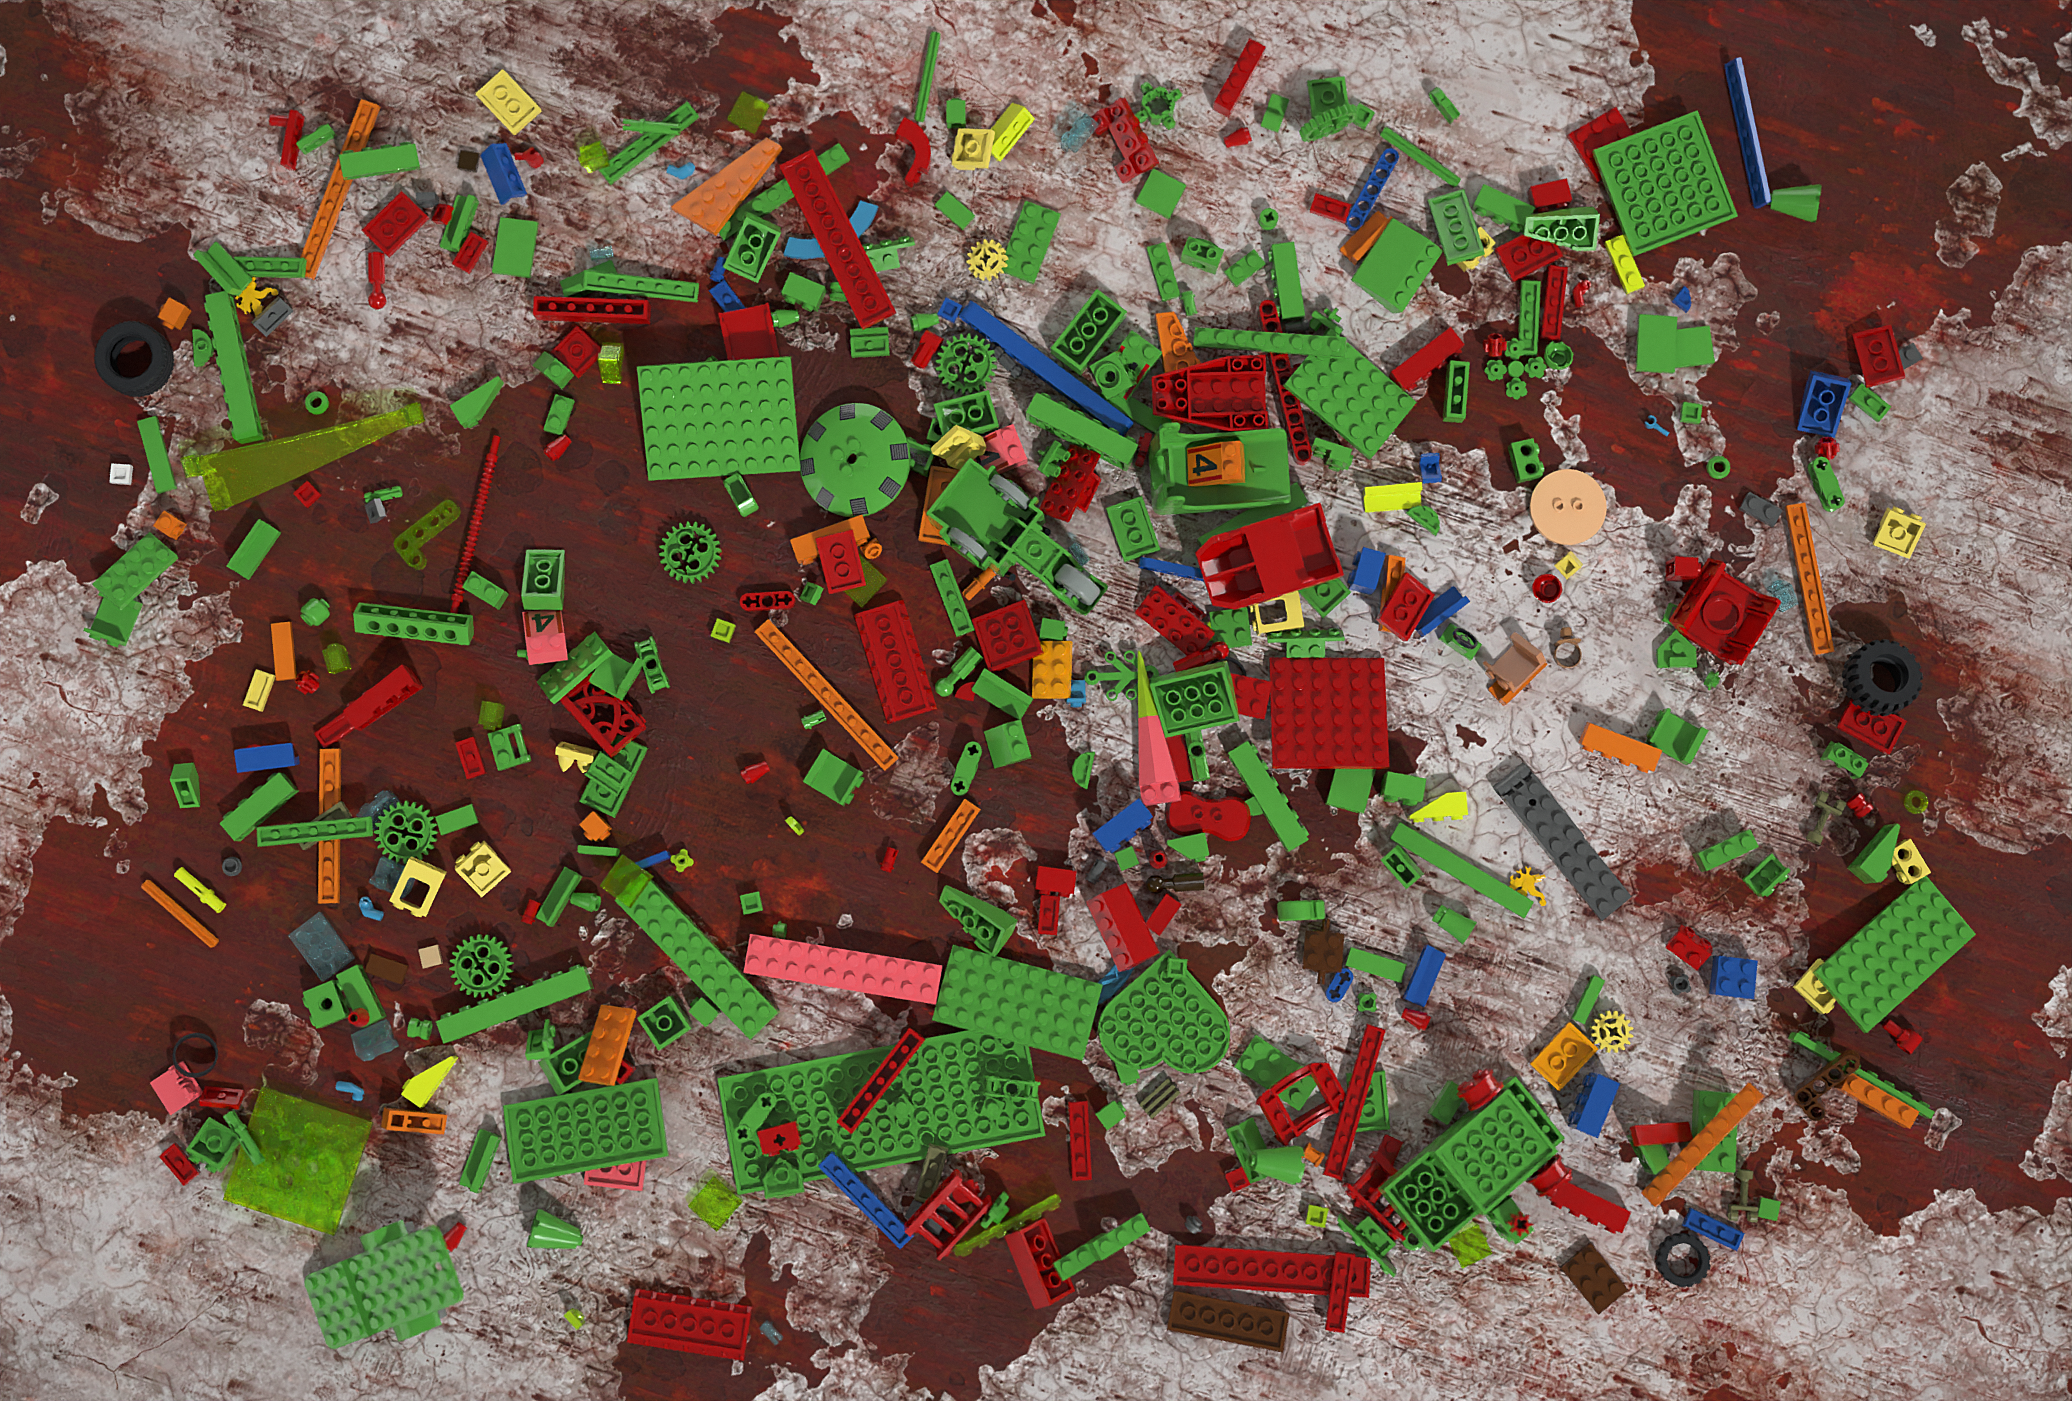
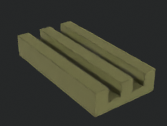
M1167 1078L1139 1105L1153 1119L1180 1092ZM1167 1084L1170 1086L1148 1107L1145 1106ZM1172 1090L1175 1092L1153 1113L1150 1112Z

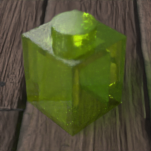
M601 141L579 147V162L582 167L585 166L589 173L610 166L608 152Z
M334 643L328 645V649L322 650L329 673L336 674L352 669L345 646Z
M482 701L478 724L483 725V729L495 731V727L501 728L505 706L499 703Z

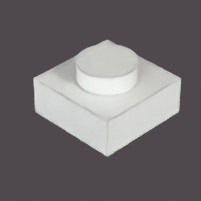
M111 464L110 483L131 485L133 466Z

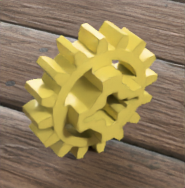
M984 239L983 244L977 242V248L971 247L973 253L967 254L971 258L967 261V264L970 265L968 269L971 273L973 272L976 278L979 277L984 281L986 277L991 281L992 276L997 279L999 272L1004 273L1002 267L1008 266L1004 262L1008 260V257L1004 255L1006 250L1002 248L999 242L996 244L991 239L990 243H988ZM991 249L997 251L998 254L992 253ZM977 266L983 267L984 271L979 270Z
M1605 1011V1016L1599 1013L1600 1019H1593L1596 1024L1595 1026H1590L1594 1030V1033H1591L1590 1036L1596 1038L1593 1044L1599 1043L1598 1049L1602 1050L1605 1047V1052L1610 1053L1611 1048L1614 1053H1618V1048L1625 1050L1624 1044H1631L1628 1041V1037H1633L1632 1034H1629L1633 1027H1628L1627 1025L1630 1023V1020H1624V1014L1618 1016V1011H1613L1612 1015L1610 1011ZM1611 1018L1614 1019V1020H1613L1611 1023H1609V1024L1604 1022V1021L1607 1020V1019H1611ZM1622 1026H1623V1029H1624V1035L1622 1034V1031H1621V1027H1622ZM1607 1028H1614V1029H1613V1032H1614L1617 1036H1615V1035H1610V1031H1608L1609 1029H1607ZM1600 1029H1601V1031H1602V1037H1600V1033H1599V1030H1600ZM1612 1040L1619 1041L1617 1044L1609 1045Z

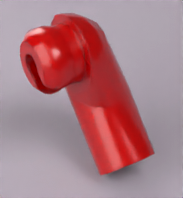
M1589 280L1579 281L1572 290L1576 308L1585 305L1583 295L1591 287Z

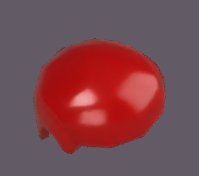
M1541 574L1532 584L1533 595L1543 603L1555 602L1560 598L1563 591L1562 583L1552 574Z

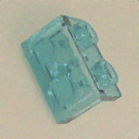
M1086 113L1081 118L1078 117L1073 123L1069 132L1066 131L1061 137V149L1066 153L1069 149L1076 153L1098 128L1099 124Z
M383 790L375 795L373 802L370 804L366 803L359 809L360 812L356 816L372 817L373 830H376L378 827L375 823H381L378 816H385L383 810L391 811L389 805L393 804L397 808V802H400L392 791Z
M382 856L378 862L375 874L369 879V883L378 889H383L393 894L405 866ZM411 877L408 879L400 898H404L411 892L415 878Z

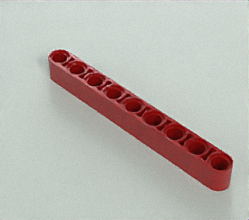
M1271 300L1262 301L1258 309V318L1262 332H1270L1266 326L1274 325L1276 328L1274 333H1282L1275 303ZM1269 307L1272 312L1266 314L1262 311V308ZM1267 352L1293 460L1298 465H1305L1312 456V450L1298 398L1280 384L1281 379L1288 380L1293 374L1288 354ZM1282 361L1285 367L1278 368L1275 362ZM1291 397L1294 403L1291 405L1286 404L1284 398ZM1289 416H1297L1298 422H1291L1289 420ZM1299 433L1302 435L1303 440L1296 441L1293 435ZM1298 452H1305L1307 454V458L1300 459L1298 457Z

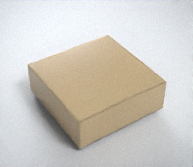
M439 945L419 949L423 968L443 964Z

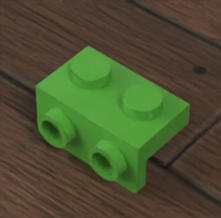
M1771 853L1742 880L1758 897H1767L1774 892L1775 889L1773 887L1778 882L1781 884L1789 877L1787 874L1791 870L1788 867L1785 868Z
M550 1019L545 1020L544 1029L528 1032L525 1052L527 1060H539L550 1057L551 1049H554L553 1037L556 1036L554 1025L551 1026Z

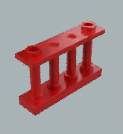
M1372 1151L1368 1156L1372 1160L1371 1166L1353 1186L1348 1183H1344L1342 1186L1346 1189V1195L1352 1200L1356 1199L1388 1230L1387 1234L1396 1241L1398 1239L1404 1242L1406 1238L1400 1233L1407 1226L1401 1219L1394 1227L1386 1220L1394 1211L1393 1207L1388 1204L1379 1213L1372 1206L1382 1195L1378 1188L1398 1172L1379 1152ZM1382 1169L1386 1174L1384 1176L1385 1179L1366 1200L1358 1191L1377 1170L1380 1171Z
M957 1168L904 1224V1232L911 1237L914 1232L919 1233L938 1248L936 1256L939 1261L944 1256L947 1257L951 1253L952 1247L983 1214L986 1215L992 1208L991 1196L987 1195L982 1200L962 1184V1172ZM953 1190H958L977 1207L968 1214L952 1201L949 1195ZM940 1204H945L964 1221L955 1228L940 1216L936 1209ZM927 1218L933 1219L951 1235L942 1242L923 1227V1223Z

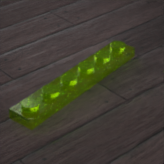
M1057 1193L955 1246L953 1250L956 1256L961 1255L965 1257L973 1252L972 1248L976 1246L982 1248L988 1245L991 1238L996 1236L999 1239L1008 1234L1007 1230L1011 1228L1016 1230L1024 1226V1221L1030 1218L1032 1221L1042 1216L1041 1212L1047 1209L1049 1212L1060 1207L1059 1203L1062 1200Z

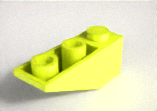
M1466 792L1445 793L1407 816V819H1413V823L1425 822L1424 818H1432V821H1444V817H1451V820H1462L1463 816L1468 815Z

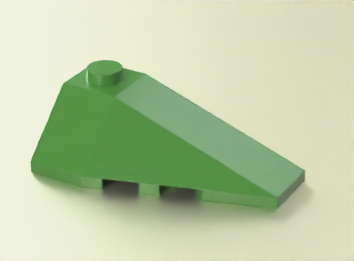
M1574 207L1525 216L1523 234L1538 240L1555 243L1558 246L1569 247L1575 251L1596 250L1600 214L1594 207Z
M948 885L944 887L939 902L950 915L961 922L964 926L962 929L973 936L976 940L974 943L993 958L1010 938L1018 921L1004 910Z

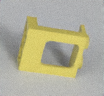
M1299 591L1269 600L1284 601L1287 614L1285 622L1264 625L1260 619L1259 604L1249 606L1250 613H1254L1255 620H1252L1253 631H1257V636L1263 633L1303 629L1304 627Z
M411 856L391 896L390 902L396 908L411 910V914L417 917H422V915L426 917L447 871ZM411 877L430 886L422 907L400 899L404 887Z

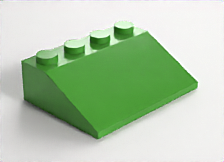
M1392 218L1351 278V281L1392 314L1402 313L1443 250L1430 239Z
M1227 660L1153 677L1150 682L1165 738L1240 721Z

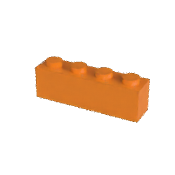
M859 515L791 539L790 542L798 563L808 565L814 562L813 559L820 557L815 540L817 537L853 529L857 546L868 543L867 540L871 538L863 516Z
M1586 722L1578 742L1583 745L1582 749L1593 753L1595 749L1600 751V756L1611 759L1612 756L1619 758V763L1630 766V763L1637 765V770L1648 773V770L1655 771L1663 751Z
M1853 1073L1834 1087L1904 1128L1911 1129L1919 1114V1111Z

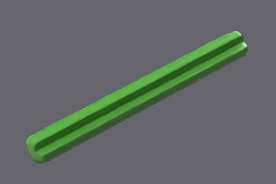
M932 31L930 33L914 120L917 122H924L941 37L939 32Z
M1385 127L1380 134L1382 138L1448 184L1456 187L1460 183V177L1390 128Z

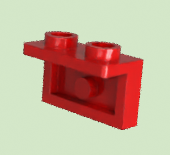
M1682 924L1665 946L1666 949L1695 970H1698L1712 955L1713 948L1707 939L1700 938L1692 928L1685 927Z

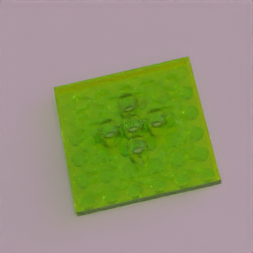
M261 1087L247 1131L265 1157V1160L259 1165L254 1166L241 1146L223 1200L332 1236L336 1235L374 1122L271 1088ZM301 1137L306 1142L304 1148H302L299 1144V1139ZM276 1150L279 1151L281 1155L279 1161H277L274 1157V1152ZM294 1156L299 1159L297 1167L292 1162ZM313 1162L316 1163L318 1166V1170L316 1173H314L311 1169V1164ZM288 1175L291 1176L293 1180L291 1186L288 1185V1183L286 1182V1177Z

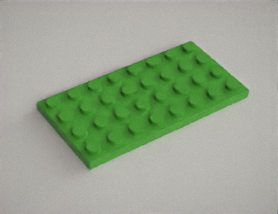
M1924 876L1905 889L1820 965L1813 974L1862 1032L1867 1033L1974 937L1976 933L1930 879Z
M953 945L932 1021L1083 1061L1103 984L997 956L993 958L990 954Z
M658 1078L503 1106L513 1184L669 1156Z

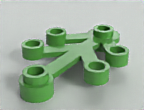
M1131 650L1126 651L1124 660L1129 663L1131 662L1138 669V659L1135 657V653ZM1109 651L1105 654V661L1111 663L1120 672L1098 673L1096 670L1091 669L1085 673L1084 680L1088 685H1096L1098 681L1121 680L1106 694L1109 701H1115L1118 694L1131 680L1138 679V671H1130L1116 658V654L1113 651ZM1131 653L1133 659L1128 660L1126 654ZM1108 654H1112L1114 656V659L1112 661H1109L1107 659ZM1151 665L1145 666L1147 672L1153 673V677L1159 676L1156 667ZM1090 674H1095L1096 679L1090 680L1088 676ZM1138 683L1126 691L1125 696L1128 700L1136 699ZM1129 691H1133L1135 693V696L1133 698L1128 697ZM1110 692L1116 694L1114 699L1109 698L1108 694Z

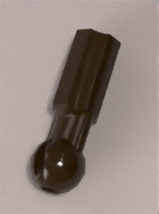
M1203 873L1174 874L1172 878L1152 875L1147 879L1146 886L1148 891L1153 894L1161 893L1164 889H1173L1175 892L1204 890Z

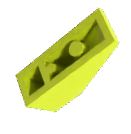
M451 1056L412 1079H408L402 1087L404 1091L401 1095L418 1107H425L458 1057Z

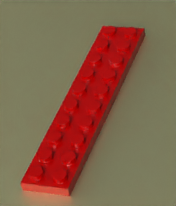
M811 149L779 165L862 330L896 314L814 150Z
M1175 1244L1173 1285L1329 1295L1334 1255ZM1355 1256L1350 1297L1369 1298L1371 1259L1369 1257Z

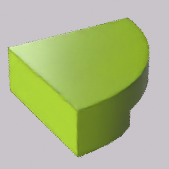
M792 816L785 820L799 836L804 832V829Z

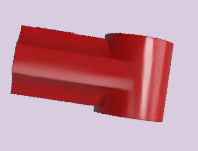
M926 330L910 362L919 369L925 370L934 353H937L944 339Z

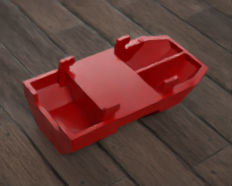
M1321 503L1212 536L1195 552L1212 606L1234 610L1253 606L1344 576L1339 557L1336 555L1326 525V518Z

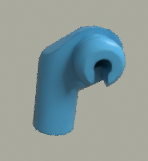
M688 162L682 167L677 168L670 164L666 173L679 179H685L694 173L695 165Z
M362 897L359 902L362 914L365 917L381 921L384 912L375 910L369 897Z
M337 1082L336 1090L353 1093V1100L361 1101L363 1099L364 1090L350 1082Z

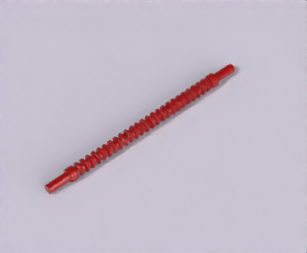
M493 435L490 451L486 454L485 460L487 462L484 463L486 468H483L485 472L482 473L483 478L480 479L482 481L479 484L481 488L478 489L480 493L476 495L478 497L475 500L477 504L474 505L476 509L473 510L474 515L471 516L473 518L470 521L472 525L469 526L471 528L468 531L469 536H466L468 541H465V544L467 546H464L465 552H462L464 557H461L463 562H460L461 568H458L460 573H457L459 578H456L458 582L455 583L456 589H453L455 594H452L451 597L453 602L450 613L458 614L460 602L462 603L464 599L462 594L465 591H463L464 588L462 586L466 582V578L469 577L467 575L470 572L468 568L472 566L470 564L473 561L471 557L474 556L472 552L475 551L474 546L477 545L475 543L478 540L476 536L479 535L477 533L480 530L479 525H482L480 520H483L481 515L484 514L483 509H486L484 507V504H487L485 499H488L486 495L490 493L488 488H491L489 483H492L490 479L493 478L492 473L495 472L493 470V467H496L494 463L498 460L497 451L501 439L499 436Z

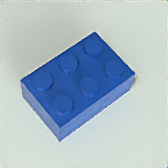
M1138 798L1096 830L1092 836L1105 853L1110 851L1112 854L1121 847L1120 842L1124 839L1128 842L1136 836L1135 831L1137 829L1144 830L1152 823L1150 819L1153 816Z
M1590 1072L1589 1075H1586L1582 1082L1583 1090L1581 1093H1578L1575 1099V1104H1577L1575 1110L1571 1111L1568 1116V1127L1598 1138L1620 1083L1596 1073Z

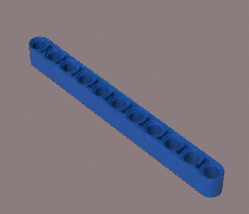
M970 300L958 315L966 324L997 347L1000 346L1010 357L1090 417L1100 421L1105 428H1114L1119 431V435L1124 437L1134 424L1126 415L975 302Z

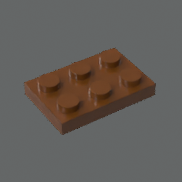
M1590 1242L1560 1266V1269L1598 1315L1628 1291V1288Z

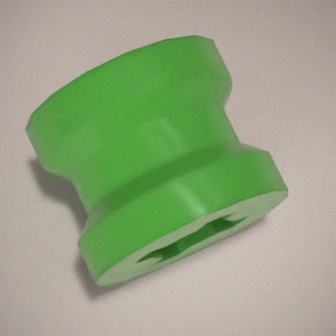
M1272 208L1264 209L1260 213L1258 221L1260 227L1267 231L1274 229L1278 222V213Z
M830 283V289L832 290L830 300L837 302L847 301L839 283Z

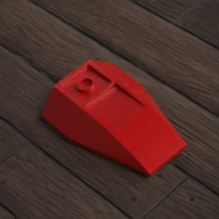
M1266 355L1225 356L1153 376V415L1229 432L1268 429L1265 392Z

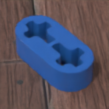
M1342 968L1343 974L1345 972L1348 973L1347 977L1349 980H1344L1341 985L1339 984L1341 980L1340 973L1334 975L1325 991V996L1329 1001L1338 1002L1345 995L1353 981V973L1349 969ZM1339 986L1340 988L1337 991L1339 997L1332 999V994L1329 993L1330 990H1335Z

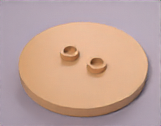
M1573 469L1558 470L1545 476L1534 488L1529 503L1531 520L1537 531L1549 541L1560 545H1576L1594 536L1605 520L1607 509L1605 495L1599 484L1589 475Z

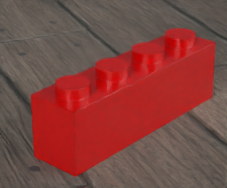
M1249 38L1214 102V111L1230 118L1262 60L1266 46Z
M1450 327L1392 370L1389 378L1403 391L1411 392L1418 386L1416 384L1421 379L1423 381L1427 380L1433 375L1432 371L1434 369L1440 370L1447 364L1446 360L1450 357L1455 359L1463 352L1461 349L1465 344Z
M1569 1182L1560 1185L1557 1188L1558 1191L1553 1196L1548 1197L1547 1195V1199L1551 1200V1205L1562 1209V1206L1569 1209L1568 1213L1578 1218L1580 1214L1586 1216V1221L1597 1226L1598 1223L1605 1225L1604 1230L1613 1234L1616 1231L1623 1233L1631 1215V1211Z

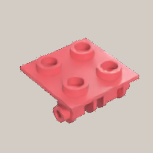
M184 1061L178 1064L183 1070L191 1073ZM174 1065L168 1068L167 1072L150 1082L170 1115L201 1096L203 1092L195 1078L182 1075Z

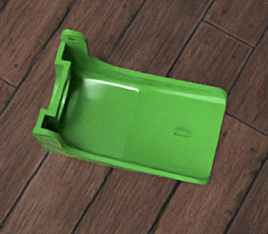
M1165 423L1158 428L1149 445L1152 508L1159 515L1221 512L1286 504L1291 501L1287 434L1284 429L1183 434L1179 433L1180 423ZM1228 441H1241L1244 444V483L1188 486L1187 448Z

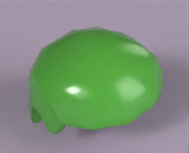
M1552 341L1545 348L1544 360L1549 368L1563 370L1572 363L1573 352L1563 342L1554 343Z

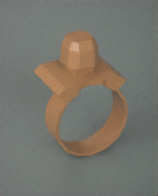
M1570 627L1561 628L1560 638L1562 640H1558L1553 644L1556 646L1553 655L1555 662L1558 666L1566 669L1576 666L1582 657L1581 649L1577 645L1581 639H1571L1573 634ZM1570 643L1578 650L1579 659L1574 666H1564L1557 660L1556 651L1561 644Z

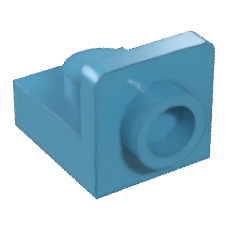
M1071 680V698L1066 699V704H1070V707H1082V704H1086L1085 680Z

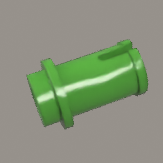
M1192 291L1182 293L1180 299L1183 300L1185 315L1192 316L1198 314L1194 301L1195 294Z
M822 709L807 717L804 715V718L801 719L805 729H812V726L827 720Z

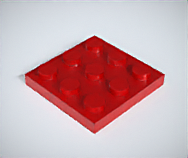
M1614 107L1569 133L1567 138L1595 183L1602 181V177L1592 151L1634 134L1617 107Z
M1025 599L972 619L988 670L991 673L1044 654Z

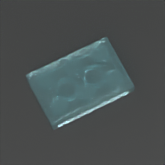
M318 912L288 935L322 982H325L355 959L322 912Z

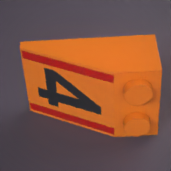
M1241 441L1219 442L1187 448L1189 487L1245 482L1244 444Z

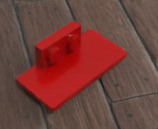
M1072 444L1067 449L1071 454L1066 462L1061 461L1059 465L1061 472L1058 477L1053 478L1039 507L1044 515L1065 522L1070 521L1076 508L1086 513L1102 480L1093 472L1101 455Z
M1156 585L1135 611L1140 618L1187 656L1197 651H1202L1215 635V631L1202 621L1206 616L1202 610L1180 592L1176 591L1171 596L1159 585Z

